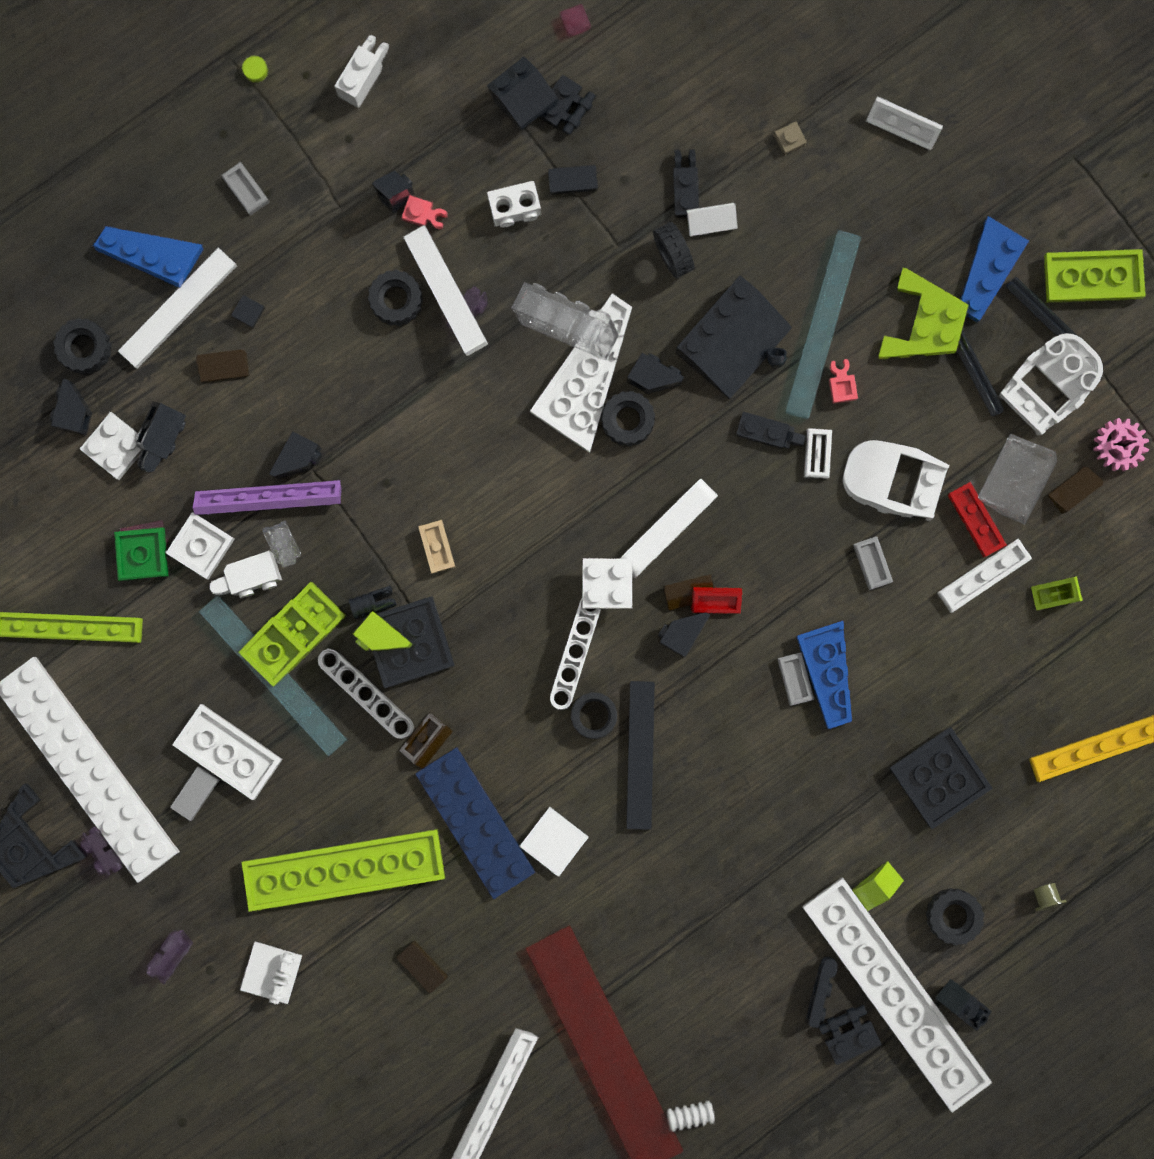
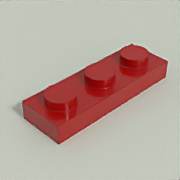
M971 482L947 494L983 557L1007 545Z

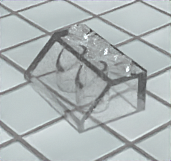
M1010 434L978 499L1001 515L1026 524L1057 463L1056 452Z

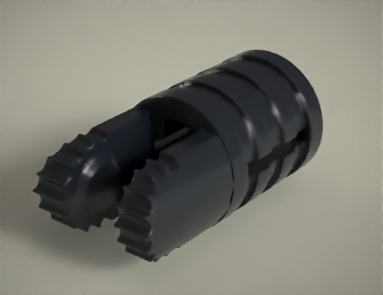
M387 586L362 596L350 598L349 604L355 620L370 615L372 611L378 613L395 607L397 604L392 598L376 602L392 595V588Z

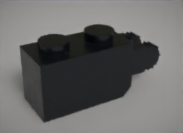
M152 402L135 440L137 447L142 449L139 460H137V466L142 471H155L161 458L167 459L174 452L176 437L185 427V414L162 403Z

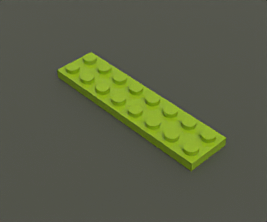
M438 829L242 862L249 911L445 879Z

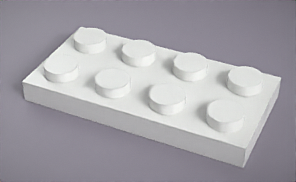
M200 704L173 743L174 747L251 800L256 799L283 760L203 704Z

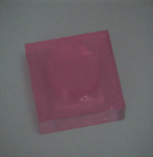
M582 4L560 12V17L568 37L591 29Z

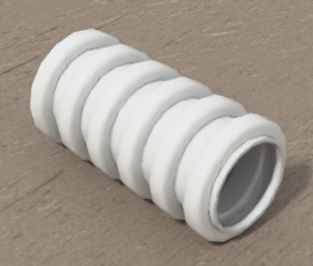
M706 1101V1104L703 1105L700 1102L698 1106L691 1104V1107L688 1108L685 1105L683 1109H679V1107H675L673 1111L671 1108L668 1109L667 1117L670 1130L672 1132L676 1131V1128L683 1130V1127L686 1126L689 1129L691 1125L698 1127L700 1123L704 1126L706 1122L713 1124L715 1119L712 1104Z

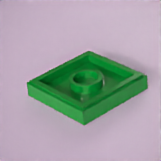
M165 528L114 532L119 581L168 576Z

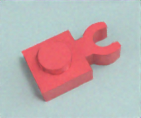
M409 196L402 220L419 226L424 225L425 227L428 221L432 223L433 227L442 229L443 224L437 222L436 218L438 216L447 217V212L443 209L432 210L433 204L431 202Z
M847 359L843 360L844 368L841 370L837 369L835 361H832L830 363V371L835 375V378H830L829 384L833 404L857 400L854 375L847 376L849 361Z

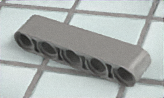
M331 649L320 653L318 664L321 669L390 734L400 739L412 734L414 725L411 719L341 653ZM329 654H334L336 664L329 668L325 664V658ZM348 670L354 674V680L350 684L344 683L342 678L344 672ZM364 687H369L372 691V697L368 701H364L360 697V691ZM385 703L389 706L390 713L387 717L382 718L378 714V707ZM400 720L405 721L408 725V730L405 734H399L396 731L395 726Z

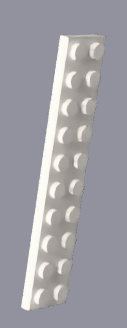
M32 657L0 681V696L137 883L141 882L180 852L37 657Z
M842 877L802 906L951 1112H954L992 1083Z

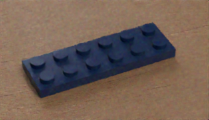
M458 747L416 773L419 781L493 899L535 873L534 868Z

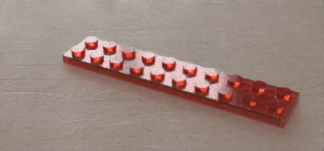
M568 925L526 947L630 1158L670 1159L683 1152L675 1132L670 1130L668 1118L571 926Z

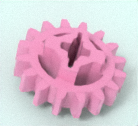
M1117 418L1113 423L1111 421L1104 424L1105 428L1102 427L1097 431L1101 436L1094 438V441L1099 443V446L1093 449L1094 451H1100L1097 460L1104 458V467L1112 464V471H1116L1121 467L1123 472L1129 470V466L1133 469L1138 466L1137 462L1144 461L1145 458L1141 454L1149 451L1148 448L1144 447V444L1149 442V439L1142 438L1146 431L1137 430L1139 423L1131 426L1130 419H1126L1122 423L1121 419ZM1113 431V433L1111 434V440L1107 442L1109 434ZM1118 442H1119L1120 444H1124V445H1125V444H1129V445L1125 446L1124 448H1123V446H1118V445L1114 446V444H1116V443H1118ZM1133 448H1136V449H1135V452H1134V454H1133V456H1132V455H1131V451H1132Z

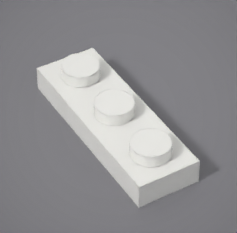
M877 97L866 120L929 150L934 146L943 127Z

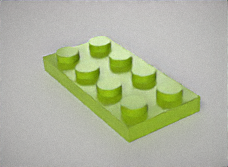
M1142 249L1057 252L1044 255L1047 302L1143 299L1146 297Z

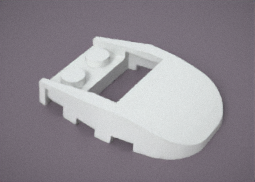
M1061 334L1045 343L1036 352H1033L1017 370L998 397L1003 399L1034 429L1037 435H1042L1046 432L1045 430L1059 423L1085 402L1084 399L1094 390L1102 377V361L1099 355L1082 338L1073 334ZM1034 366L1069 399L1056 413L1021 380Z
M877 440L860 443L851 451L843 474V485L848 495L864 505L868 504L878 509L879 512L897 514L908 518L913 516L925 517L927 521H931L934 518V512L949 465L917 448ZM901 454L923 461L910 506L887 499Z

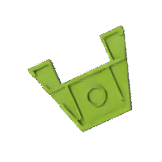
M903 268L897 291L921 296L910 340L906 341L884 336L879 359L956 353L968 304L907 268Z

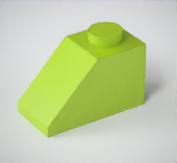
M373 611L354 633L358 638L355 642L366 651L369 648L373 651L410 648L412 645L410 641Z

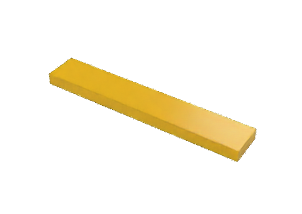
M1154 715L1029 758L1037 782L1154 742Z

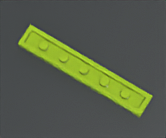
M0 612V637L141 643L143 618Z

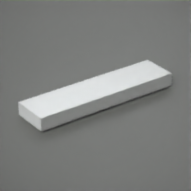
M1016 539L937 592L950 613H952L1032 558L1020 540Z

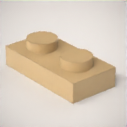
M439 520L418 526L431 573L434 574L455 568L443 521Z

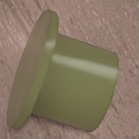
M1055 883L1034 889L1039 907L1035 909L1036 912L1067 903V900H1061Z

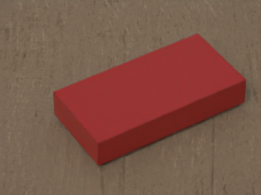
M693 587L692 613L741 614L742 588Z

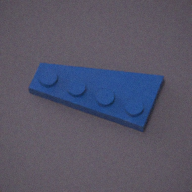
M989 216L985 220L984 229L977 245L978 248L960 299L968 304L966 316L977 323L984 315L1029 242Z
M106 226L94 244L96 251L181 288L203 251L201 244Z
M844 621L796 636L827 729L852 722L847 677L848 668L846 666L845 654L846 645L843 630Z

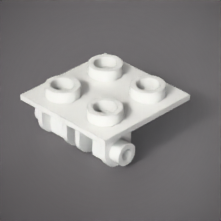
M255 942L240 990L269 998L271 1003L279 1004V1002L288 1004L302 955Z

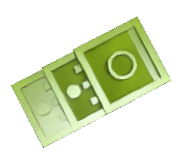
M310 582L275 617H272L238 653L274 687L347 615L313 582Z

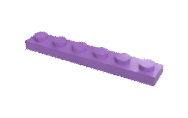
M339 480L196 491L193 510L195 515L340 504L341 483Z

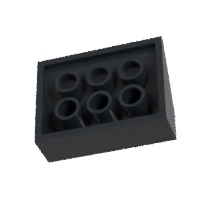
M740 275L677 346L675 354L730 400L767 358L768 350L775 348L792 327L769 301Z

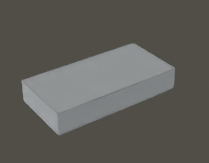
M241 162L221 175L250 216L269 203L267 197Z
M877 536L853 544L869 590L893 582Z
M802 652L778 658L789 705L792 706L814 700Z
M198 766L170 808L192 821L220 779L201 766Z

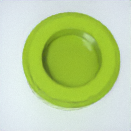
M251 56L243 63V72L248 80L260 82L267 76L268 68L262 58Z

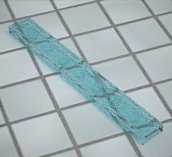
M840 230L837 232L785 413L805 419L810 417L861 236Z
M217 595L199 611L328 756L348 740L289 673L273 687L238 653L254 637V634L220 596Z

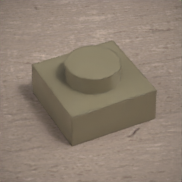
M797 122L783 127L774 133L784 155L806 146L807 142Z

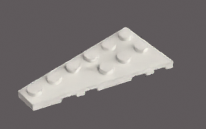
M614 294L609 297L530 410V413L589 453L632 310L630 305Z

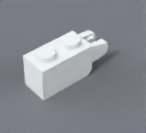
M372 35L368 36L362 47L358 46L335 84L338 96L358 108L382 69L381 61L389 47L388 44L382 42L376 53H371L370 51L376 42V37Z
M267 551L228 564L224 570L225 576L211 581L210 590L216 595L231 593L232 595H239L240 598L253 595V590L262 587L263 590H268L276 587V582L282 581L274 554Z

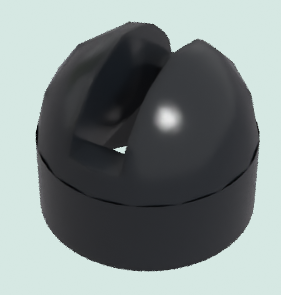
M777 347L769 349L767 353L769 365L773 368L775 365H779V368L782 367L787 359V351Z

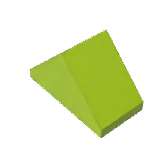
M1077 577L1031 587L1036 610L1082 601Z
M887 861L852 891L864 908L869 911L889 900L904 880Z

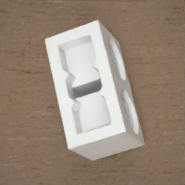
M534 181L487 192L495 226L509 227L515 221L524 220L529 222L541 215V207ZM524 199H529L533 202L529 207H523L520 203ZM500 205H507L510 207V209L505 213H501L497 210V208Z

